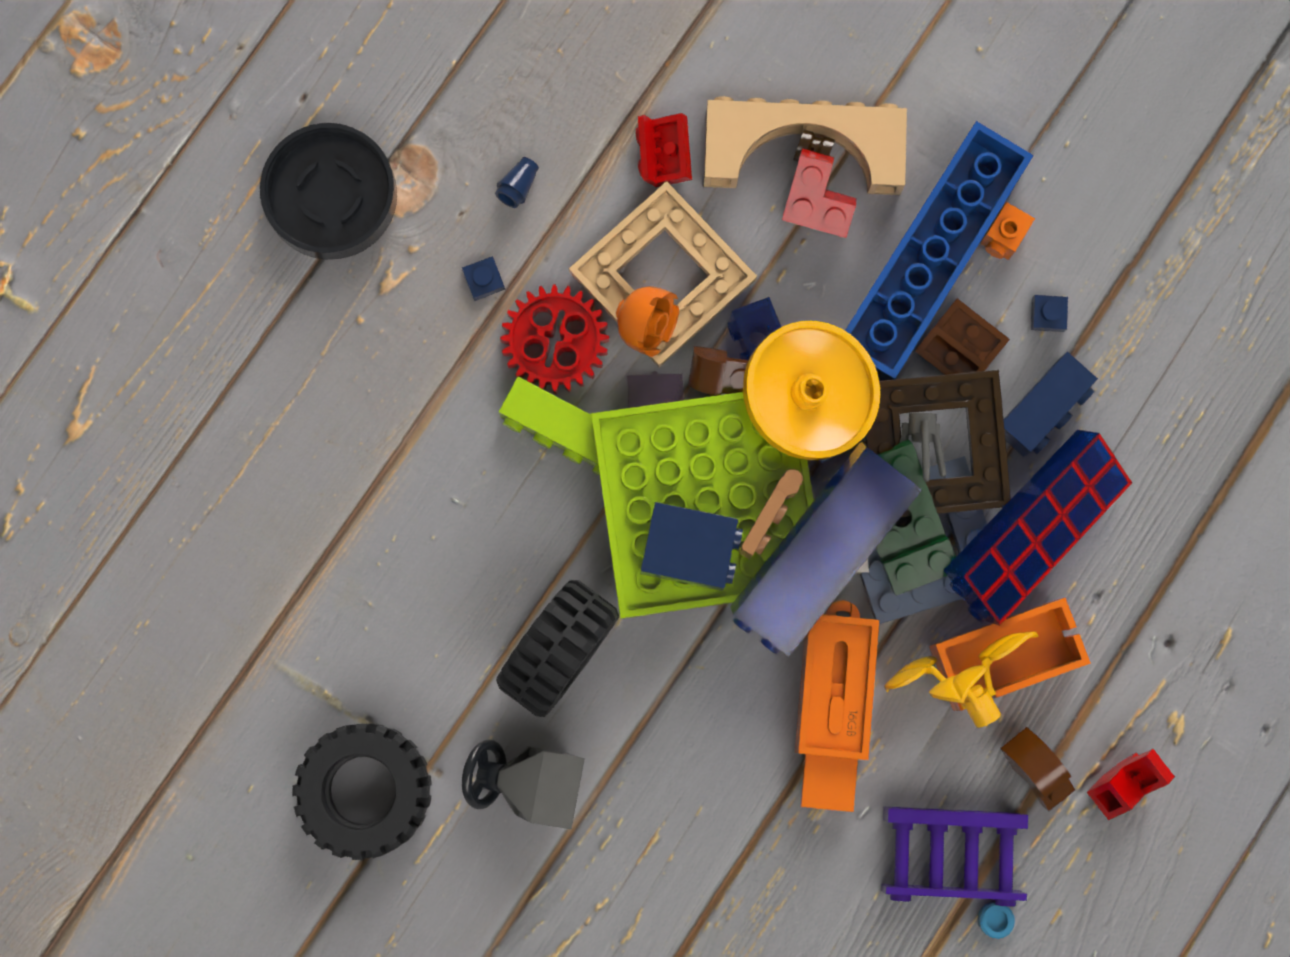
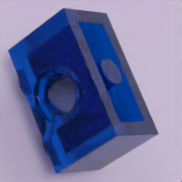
M770 297L731 311V322L727 323L732 340L734 342L739 340L743 350L739 354L740 359L748 361L757 346L751 343L749 336L759 332L767 337L781 328Z

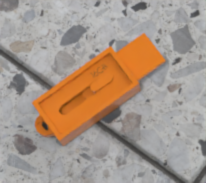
M845 600L831 604L827 608L825 615L811 613L805 622L794 753L805 754L800 807L854 812L858 759H869L879 620L860 618L858 608L853 603ZM836 612H847L849 617L837 616Z

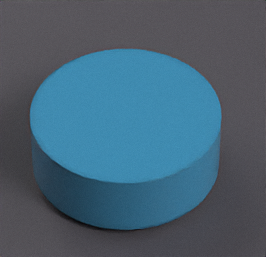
M989 902L978 913V925L989 937L1000 939L1012 932L1015 918L1009 907L995 905V902Z

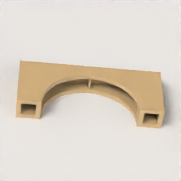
M726 96L708 100L703 187L736 188L739 172L743 164L757 148L778 137L802 134L803 130L806 129L814 132L815 136L835 139V143L843 147L855 158L864 173L867 194L901 195L905 187L907 108H898L896 104L891 103L881 104L878 107H867L861 102H850L845 106L832 105L829 101L799 104V101L793 99L781 100L780 103L766 102L762 98L734 101L733 98Z

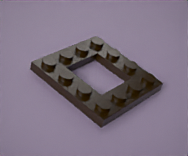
M999 370L879 381L880 404L878 413L871 429L865 436L866 446L878 455L893 449L899 444L901 438L899 414L965 408L972 476L931 479L926 482L937 513L1012 507ZM867 453V459L871 458L872 456ZM904 507L897 508L892 513V518L910 516L909 510Z

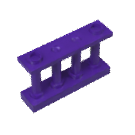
M883 806V821L892 823V829H896L894 884H881V891L885 894H890V900L909 902L911 901V895L995 899V905L1009 907L1016 906V900L1027 901V893L1013 890L1014 835H1017L1018 829H1028L1027 814ZM913 824H927V831H930L929 886L908 885L910 830H913ZM948 825L962 826L961 832L965 833L964 887H943L944 832H948ZM983 827L996 828V834H1000L999 889L978 888L979 833H983Z

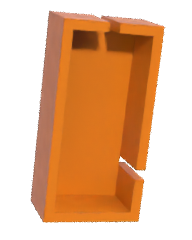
M1066 598L1057 599L1007 617L1001 625L996 621L929 646L932 656H935L937 659L935 663L937 670L945 678L958 675L967 668L982 665L983 660H980L979 654L996 640L1015 633L1037 632L1039 637L1027 639L1014 651L999 660L993 661L990 665L992 686L996 692L992 698H998L1091 664L1080 634L1065 637L1062 631L1077 627ZM984 675L973 686L980 684L985 689ZM949 701L953 711L965 710L960 703Z

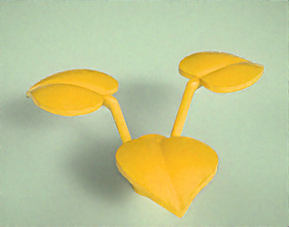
M1034 631L1015 633L1002 637L990 644L979 654L978 657L980 660H983L982 665L967 668L958 675L945 678L932 666L937 662L935 656L919 658L901 668L884 685V688L888 692L890 689L900 688L912 683L923 674H932L940 683L929 690L931 697L960 703L962 708L967 710L976 728L987 726L1001 716L992 698L996 692L992 686L990 665L993 661L999 660L1014 651L1027 639L1039 636ZM984 675L986 688L983 689L980 684L973 686Z

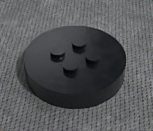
M319 123L294 131L273 149L262 170L260 199L267 220L286 244L304 255L318 259L333 260L347 258L366 250L384 234L395 213L397 185L386 155L368 135L343 124Z

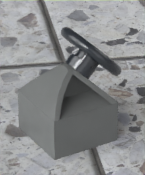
M484 740L472 749L465 762L462 774L463 796L472 808L485 809L493 804L499 794L502 793L516 816L530 823L571 830L585 758L569 753L528 746L507 764L506 755L501 745L494 740ZM487 750H491L494 753L496 763L488 761ZM478 761L476 780L472 786L473 772ZM483 789L490 790L485 797L478 799Z

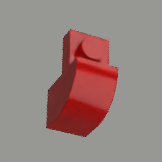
M1151 749L1140 755L1136 752L1119 762L1105 773L1087 793L1105 817L1110 820L1132 810L1144 795L1168 785L1175 776L1156 751Z

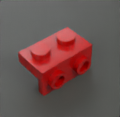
M683 113L656 119H650L646 115L638 116V127L635 134L637 143L640 146L641 159L638 161V170L642 179L656 188L661 187L666 181L671 185L692 180L687 116Z

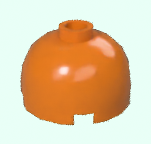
M647 286L636 289L626 299H623L617 307L616 317L618 318V331L624 343L635 351L653 357L658 355L662 350L657 349L661 341L669 342L677 324L679 306L674 305L673 300L678 299L677 295L662 288Z

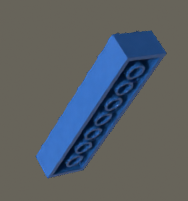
M978 121L974 123L845 329L846 332L859 341L870 355L877 370L879 381L895 380L1034 156Z

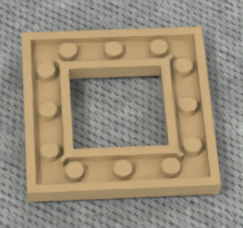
M667 181L569 268L571 275L616 323L618 319L616 317V310L619 303L635 291L619 275L618 271L664 230L708 275L704 281L676 305L679 306V316L669 342L661 341L657 349L662 351L653 357L648 356L659 368L757 280V275Z

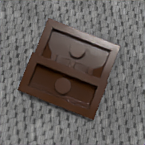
M957 298L915 352L945 375L981 372L989 367L1010 339Z

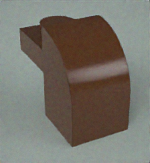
M694 346L688 384L695 390L715 396L721 395V393L743 392L744 373L748 360L729 358L725 350Z
M1028 727L1000 748L1012 769L1030 785L1040 804L1048 811L1052 810L1075 791L1069 780L1072 776L1055 753Z

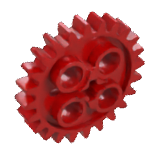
M553 284L551 293L546 294L542 286H539V296L534 297L531 292L527 291L528 302L525 304L517 299L515 302L519 311H507V315L512 320V323H502V328L509 332V334L500 336L501 343L510 345L502 350V354L506 357L513 356L507 363L508 368L519 367L515 374L516 378H523L527 375L528 382L532 384L536 381L539 382V388L543 390L546 389L547 385H552L554 394L558 393L559 385L563 384L565 389L571 392V382L573 381L580 387H583L582 376L586 375L594 379L595 375L591 367L602 368L603 362L598 356L608 355V349L600 346V344L609 342V335L600 334V332L608 328L607 322H597L603 315L602 310L592 312L594 300L590 299L583 303V292L579 291L573 297L571 296L570 286L565 288L563 294L558 293L556 284ZM563 311L565 316L559 330L562 341L556 342L552 364L550 367H546L545 363L551 349L549 338H553L559 312ZM545 312L552 316L551 322L546 326L537 325L534 319L539 313ZM572 321H580L585 325L584 330L579 334L569 333L566 327ZM532 344H539L544 348L542 355L537 358H530L525 352ZM565 352H570L576 356L575 363L568 367L558 363L559 356Z

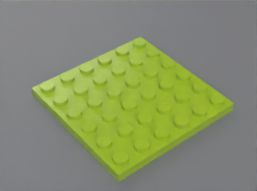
M743 392L591 413L620 619L733 603L814 501L808 461L789 456L777 450L759 434L747 413ZM795 468V470L801 472L803 476L802 485H799L800 488L793 498L784 500L783 504L788 506V509L778 525L772 522L766 534L771 539L762 554L760 555L755 552L749 560L739 554V550L732 549L730 562L736 564L732 584H725L723 591L640 574L655 502L738 519L737 528L743 529L741 547L777 483L783 477V474L786 473V470L789 471V469L793 470ZM809 514L788 540L790 544L807 557L820 543L817 520ZM782 547L762 572V575L780 589H783L803 563ZM821 553L815 563L825 570ZM809 568L789 595L826 590L827 581ZM756 580L739 602L777 597V595Z

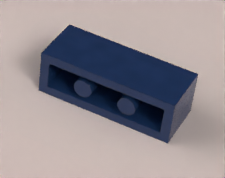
M1067 351L1004 418L1006 442L1023 457L1032 451L1037 455L1050 441L1046 435L1054 427L1060 430L1073 416L1068 411L1076 402L1080 406L1083 405L1095 392L1091 386L1098 378Z

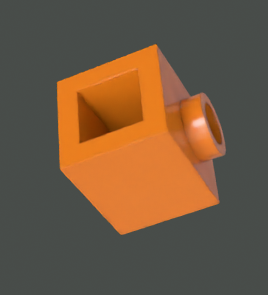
M1006 202L998 212L980 244L985 246V250L993 257L1009 260L1016 252L1035 218Z

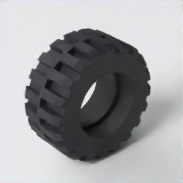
M570 580L548 603L509 656L496 679L499 689L535 716L545 717L548 715L619 618L617 608L581 581Z
M379 724L345 725L336 728L331 733H326L318 739L319 742L315 746L309 747L304 754L306 758L303 764L298 765L295 773L298 776L297 785H293L292 796L297 797V806H294L296 817L301 816L304 825L301 828L305 834H311L316 839L314 844L322 850L327 848L332 851L334 856L340 858L345 856L351 857L352 860L376 858L395 850L407 842L415 834L414 832L422 825L426 818L427 807L431 803L432 796L429 795L430 786L432 785L431 775L427 773L426 766L428 764L424 756L419 754L416 749L417 746L411 740H407L402 736L403 733ZM358 757L373 758L384 764L391 772L396 787L395 799L390 810L381 819L369 824H357L345 819L336 809L331 793L332 781L338 769L349 760Z

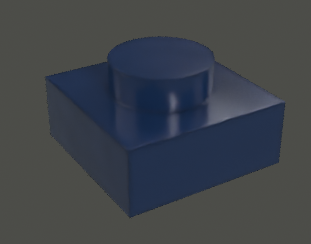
M493 256L462 267L474 301L506 290Z
M1034 295L1032 297L1031 330L1065 332L1068 321V297Z

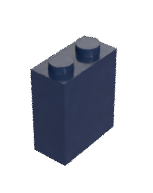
M655 502L640 574L723 591L726 583L732 584L736 564L731 563L730 559L732 549L739 550L743 529L737 528L738 519Z

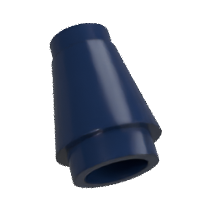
M522 157L520 162L497 183L496 197L502 203L512 208H517L519 204L525 203L536 172L539 169L538 165L533 160Z

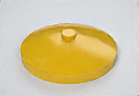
M799 321L777 329L767 336L754 350L744 373L743 396L751 422L770 445L795 458L822 460L837 456L851 449L866 436L878 413L880 383L877 370L870 355L851 334L829 323Z

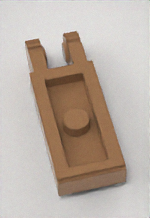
M795 468L793 470L789 469V471L786 470V473L783 474V477L777 483L740 547L739 554L749 560L755 552L760 555L762 554L771 539L766 534L772 522L778 525L788 509V506L783 504L784 500L793 498L800 488L799 485H802L803 476L801 472L795 470Z

